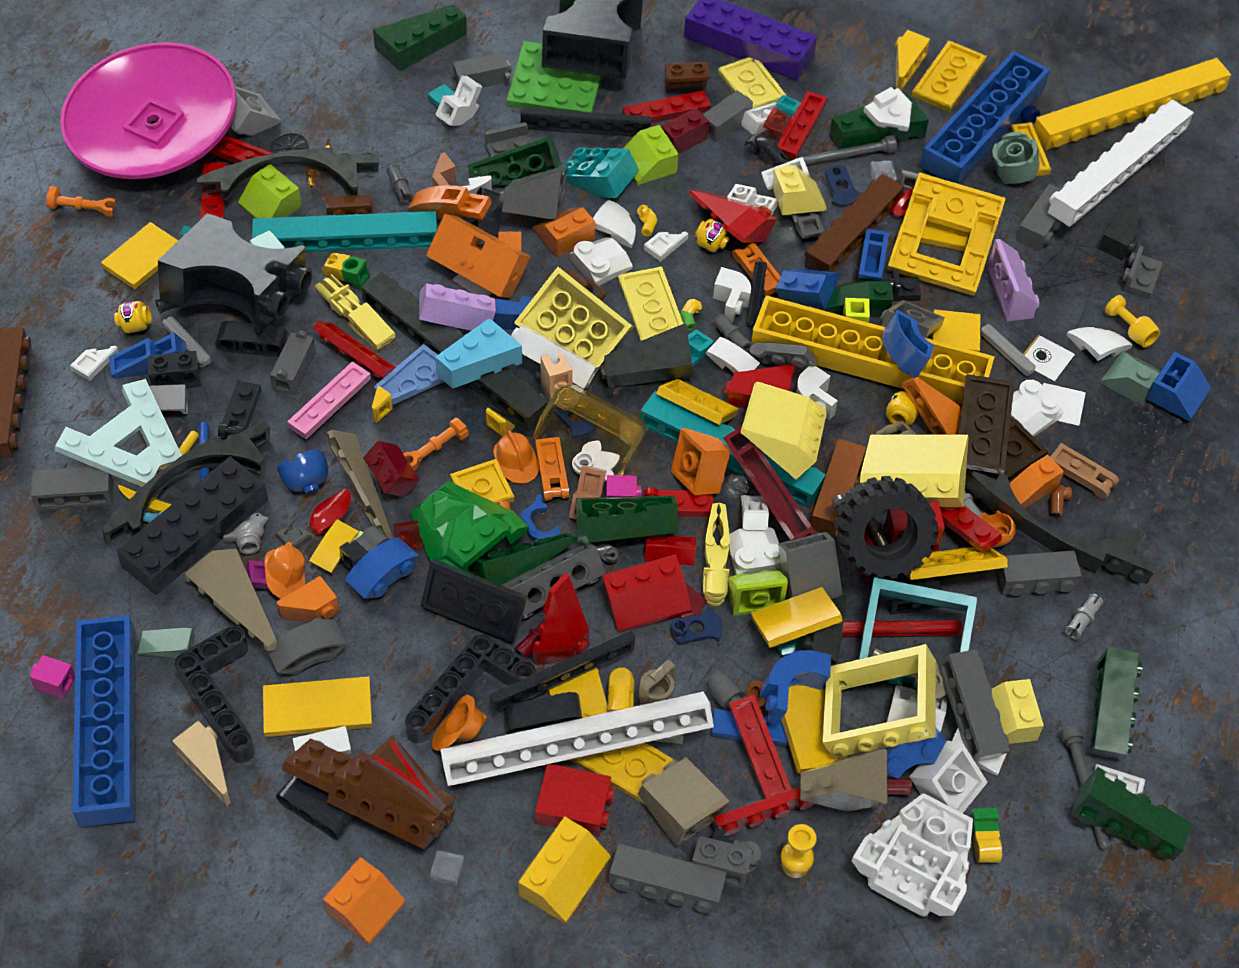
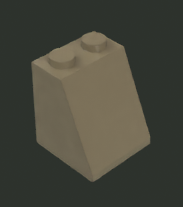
M880 749L845 757L802 772L800 800L846 812L887 804V750Z
M686 757L679 762L676 759L669 762L663 768L664 771L657 776L655 773L647 776L642 780V786L638 792L642 801L675 847L711 825L714 817L721 815L729 803L726 796Z

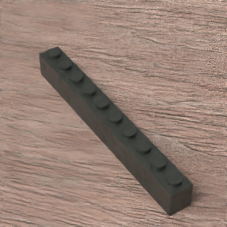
M380 272L361 287L363 302L368 303L375 312L418 346L424 344L436 354H440L464 337L463 333L456 327L419 320V300L409 290H405L398 285L394 278L388 277L383 272ZM507 366L501 368L502 371L494 373L492 371L481 375V378L467 383L528 432L549 415V401L542 393H537L532 389L528 382L519 379Z

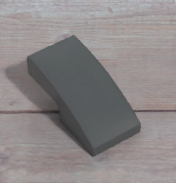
M814 212L789 214L795 229L803 239L820 236L824 231L819 215H815Z

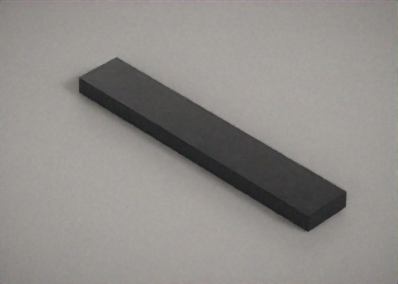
M521 108L520 113L521 123H527L528 129L635 136L639 131L651 127V116Z
M630 630L489 694L492 712L498 714L509 705L524 702L633 652L635 636Z

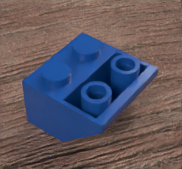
M1174 352L1154 381L1147 400L1191 421L1210 392L1211 386L1196 362Z

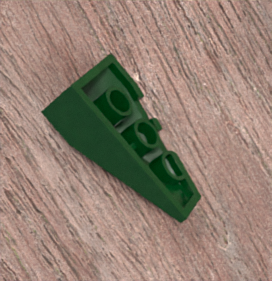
M551 136L468 164L467 166L471 178L491 175L492 185H509L513 180L562 167L556 144Z
M860 279L837 285L825 311L842 316L845 298L869 299L870 317H881L885 310L892 307L893 293L891 281L887 279H882L881 281Z
M566 532L534 540L535 544L533 545L531 543L512 544L513 546L510 550H498V547L492 548L473 562L470 568L474 575L502 585L549 561L576 542L577 537Z

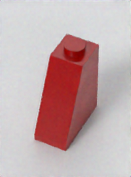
M785 365L734 372L732 382L727 381L725 395L729 396L728 403L738 408L747 409L753 386L756 382L790 391L795 366Z

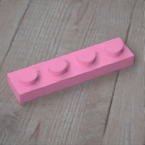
M351 362L287 421L288 428L304 439L309 438L371 380L370 373L354 362Z

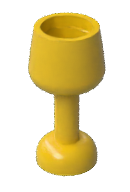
M1122 295L1115 296L1106 305L1105 313L1109 316L1119 315L1130 325L1128 329L1129 338L1144 348L1152 345L1161 333L1157 325L1148 316L1135 318L1125 308V298Z
M799 824L790 829L788 844L784 846L781 852L782 869L786 875L792 878H800L806 875L814 862L812 848L816 843V834L807 825Z

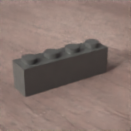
M977 649L952 653L938 661L964 746L975 763L995 759L1009 752V741L1003 731L1000 713L995 706L992 688L987 681L984 664L979 657Z
M618 843L610 870L609 885L624 892L629 890L639 892L642 896L649 899H655L656 897L665 899L675 906L687 905L695 907L697 911L702 913H717L727 872Z

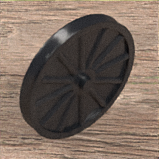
M288 132L277 136L271 142L269 152L275 154L290 150L309 149L306 138L301 134Z

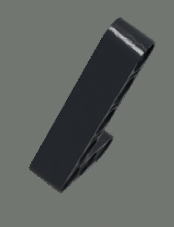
M229 626L180 653L176 657L174 664L180 682L235 762L246 763L255 754L251 735L210 676L242 658L248 651L244 630L239 626ZM210 654H216L212 657H207ZM200 686H206L202 689H197ZM213 705H219L217 708L210 709ZM232 724L230 728H223L225 725ZM240 744H246L243 748H236Z
M486 634L475 635L405 717L408 739L413 743L425 742L484 672L509 686L522 680V678H519L520 676L536 674L534 664ZM480 649H485L486 651H485V652H479L478 650H480ZM501 662L508 663L507 665H499ZM463 668H471L468 671L461 670ZM449 686L455 687V688L452 689V690H447V689H445L446 687H449ZM433 705L439 706L437 709H430V708H429L430 706H433ZM414 725H423L419 729L412 728Z

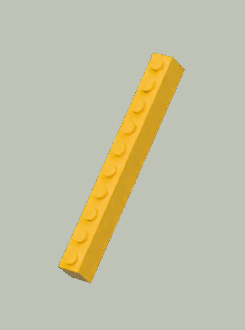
M1215 58L1037 117L1034 129L1045 150L1059 147L1063 144L1095 135L1101 131L1113 129L1119 125L1148 117L1150 114H1155L1161 105H1166L1171 100L1184 105L1196 99L1220 93L1226 90L1231 74Z

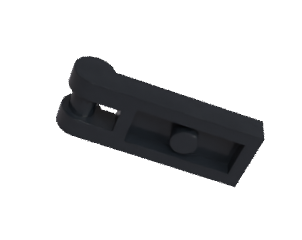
M237 381L222 423L219 424L218 437L227 438V436L238 434L249 427L262 391L261 385Z

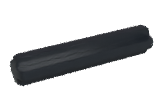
M756 261L754 264L747 316V326L750 327L755 326L762 306L767 263L764 261Z

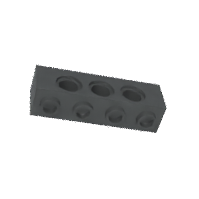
M583 543L502 584V586L527 596L528 592L534 588L533 597L530 599L527 597L522 617L524 619L531 616L534 610L545 606L548 592L551 589L550 581L552 578L556 577L557 582L564 573L570 575L576 592L578 587L598 581L599 576L605 574L606 571L596 546L590 543ZM578 566V572L572 576L573 568Z

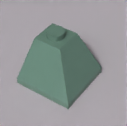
M1122 351L1100 383L1143 405L1161 370Z

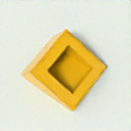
M380 386L377 387L372 404L373 421L375 423L379 422L393 410L391 394Z
M490 408L486 409V425L501 436L506 435L507 430L512 431L515 428L514 424Z

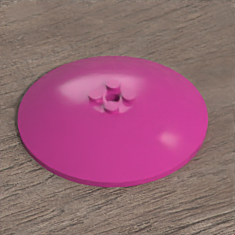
M150 43L131 47L103 59L90 68L74 84L62 108V135L73 156L83 165L100 174L123 179H142L165 175L194 163L219 143L229 129L235 115L237 104L236 89L232 77L225 66L217 58L199 48L179 43Z

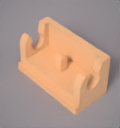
M558 353L557 357L560 361L558 364L551 363L548 355L541 356V387L549 401V405L556 404L557 397L562 393H567L570 395L569 397H572L573 369L571 366H568L564 356Z

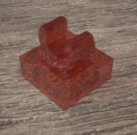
M773 107L763 127L769 130L768 135L776 137L777 134L782 136L792 116Z
M418 520L393 523L395 538L399 537L410 548L421 547Z

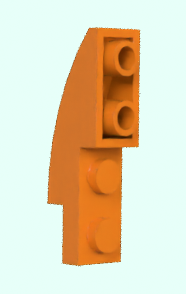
M444 185L425 188L417 192L407 210L408 212L436 211V217L443 218L444 214H453L482 220L492 202L489 196L469 193L467 187Z

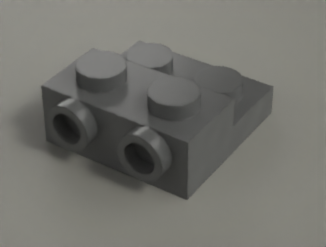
M902 300L883 312L880 323H882V327H886L895 311L899 310L917 320L920 333L923 337H927L942 326L945 317Z

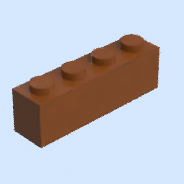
M838 439L812 515L811 526L814 531L827 532L829 535L835 536L837 530L834 526V521L836 517L840 516L836 512L837 509H832L831 505L833 503L831 499L842 493L849 492L850 488L860 483L861 476H859L860 470L862 471L866 446Z

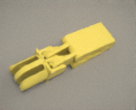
M331 274L329 278L323 279L321 283L319 282L314 286L315 290L330 304V310H334L338 315L348 318L350 322L347 325L376 352L395 340V332L368 303L365 302L360 305L358 297L349 289L348 284L344 286Z
M722 503L712 504L704 548L707 568L704 567L703 594L707 603L714 607L722 604L728 593L729 569L725 568L729 553L730 536L726 504ZM718 506H719L720 511H721L720 514H717V512H716ZM717 518L719 520L718 531L721 536L719 545L716 544L713 537Z

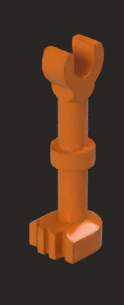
M50 186L47 193L46 206L50 209H56L58 205L75 207L76 210H82L83 208L98 210L105 216L111 217L113 216V208L108 207H116V201L113 198L93 201L86 200L80 196H76V198L63 197L58 187Z
M455 417L449 422L447 430L437 437L433 436L428 439L429 442L419 450L403 454L408 461H413L410 465L415 471L425 456L434 450L438 451L441 449L442 444L453 436H456L460 441L468 438L467 427L459 418Z

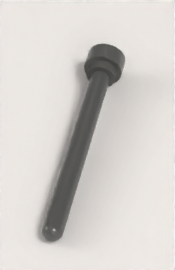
M889 135L880 139V142L805 156L803 159L806 165L876 151L889 154L897 151V142L894 135Z
M1070 726L1061 730L1060 735L1063 744H1066L1067 748L1071 750L1082 786L1089 778V772L1081 749L1084 737L1080 726ZM1093 825L1099 847L1102 850L1109 849L1110 842L1107 833L1103 828Z

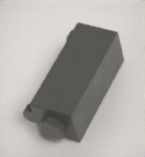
M503 52L453 62L454 79L457 86L462 76H468L481 85L482 88L507 83L510 80L509 73L512 72L510 61L505 59Z
M737 90L703 115L709 120L708 137L717 142L741 125L744 113L752 109L753 101Z
M299 330L297 333L291 332L270 374L273 390L296 395L316 353L314 338L309 337L306 332Z

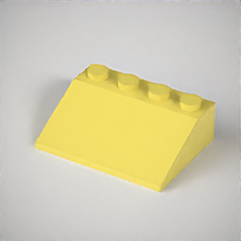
M559 267L555 269L514 322L519 327L527 326L595 364L599 369L605 363L604 355L614 352L634 328L633 325Z
M756 382L753 386L741 433L792 477L797 479L817 461L827 412L820 403L814 402L809 397Z
M870 435L860 483H864L867 479L873 477L881 480L882 476H890L893 481L898 477L904 479L907 484H913L929 503L939 502L940 507H963L969 436Z

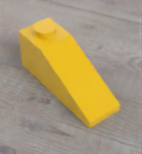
M909 30L906 31L903 37L900 36L895 44L897 49L896 89L898 88L902 91L927 56L930 43L929 38Z

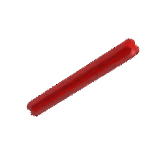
M960 620L874 621L872 636L961 635L962 622ZM844 621L842 637L863 636L865 621Z

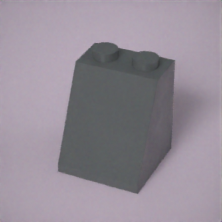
M562 166L513 180L505 187L504 191H501L500 204L503 205L502 212L556 220L563 211L568 167Z

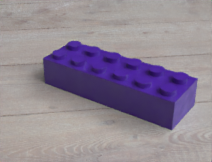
M698 0L685 17V38L740 59L750 57L752 62L755 59L761 62L766 69L798 80L815 54L816 35L723 0Z

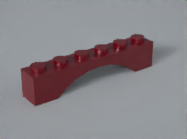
M742 425L723 437L789 539L795 540L815 535L816 532L761 449L741 433Z

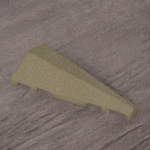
M337 430L328 431L329 447L351 481L355 500L371 526L377 527L384 535L392 539L391 530L367 464L363 458L364 456L356 434Z
M237 549L211 551L185 573V580L187 582L193 581L198 586V591L202 595L207 593L213 599V604L234 623L245 626L248 629L249 636L260 639L264 643L265 650H276L277 640Z

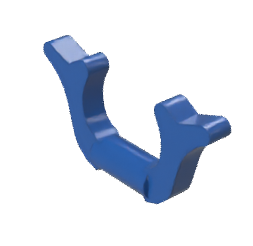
M537 494L535 502L521 514V519L529 526L530 530L527 532L533 541L538 538L560 534L559 527H555L549 532H540L531 519L533 514L547 511V505L542 502L541 494Z

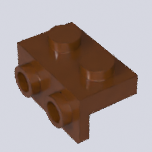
M708 62L665 64V89L707 86V80L710 79Z

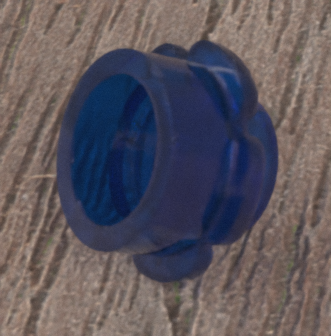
M1026 106L1021 111L1022 123L1032 122L1033 125L1035 124L1036 118L1040 117V111L1036 106Z

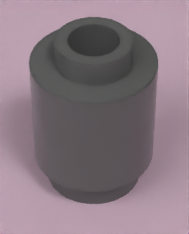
M722 671L714 673L706 682L708 692L724 710H729V703L740 700L744 696V692L734 680Z

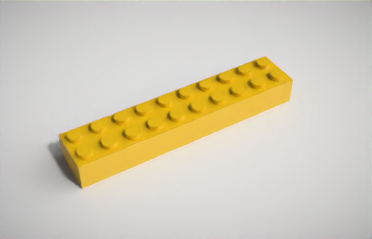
M765 296L753 329L752 345L755 342L807 346L816 356L817 361L815 365L902 389H904L901 384L902 382L915 378L903 373L887 352L883 344V330L885 327ZM925 338L934 347L930 359L918 375V378L953 402L962 405L966 374L989 377L995 356Z

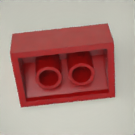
M676 554L602 575L604 592L618 633L692 612L684 575Z

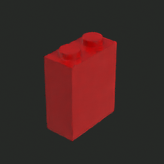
M547 764L535 810V824L557 828L563 818L566 817L587 829L593 836L600 837L601 828H607L610 812L606 811L607 803H613L615 787H611V776Z

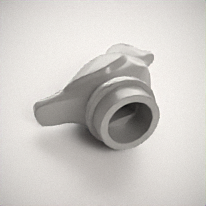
M260 513L252 514L248 520L242 522L232 533L224 535L223 540L226 543L237 542V546L243 554L256 553L260 549V538L264 533L263 526L268 521V517H264Z

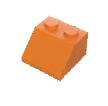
M583 207L567 209L561 212L556 220L547 219L533 226L535 233L557 258L573 251L575 245L581 241L591 242L595 240V220Z
M681 428L671 472L694 495L719 494L724 481L727 462L730 458V449L716 437Z
M361 857L323 899L326 913L368 945L371 944L406 903V900L383 873Z

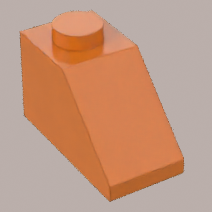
M321 576L276 602L279 616L281 619L310 623L316 618L330 619L339 611L337 596Z

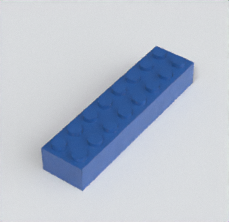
M1013 51L924 147L920 167L946 181L960 184L1045 89L1050 69Z
M130 615L76 621L73 815L79 827L135 821V630Z

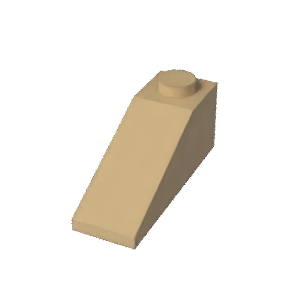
M197 721L172 740L175 751L227 807L231 804L216 743L218 737L209 726L205 728Z

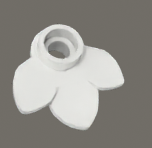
M592 441L585 444L582 451L574 457L572 468L579 475L582 464L607 470L606 482L607 475H614L611 470L617 465L620 456L615 453L601 451L600 441Z

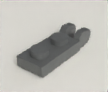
M755 342L749 350L759 363L766 365L774 362L778 365L789 363L798 367H804L805 365L815 366L817 361L816 356L807 346Z

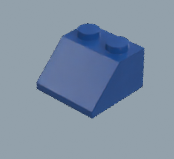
M800 268L784 270L776 290L781 300L825 311L840 275L835 272Z

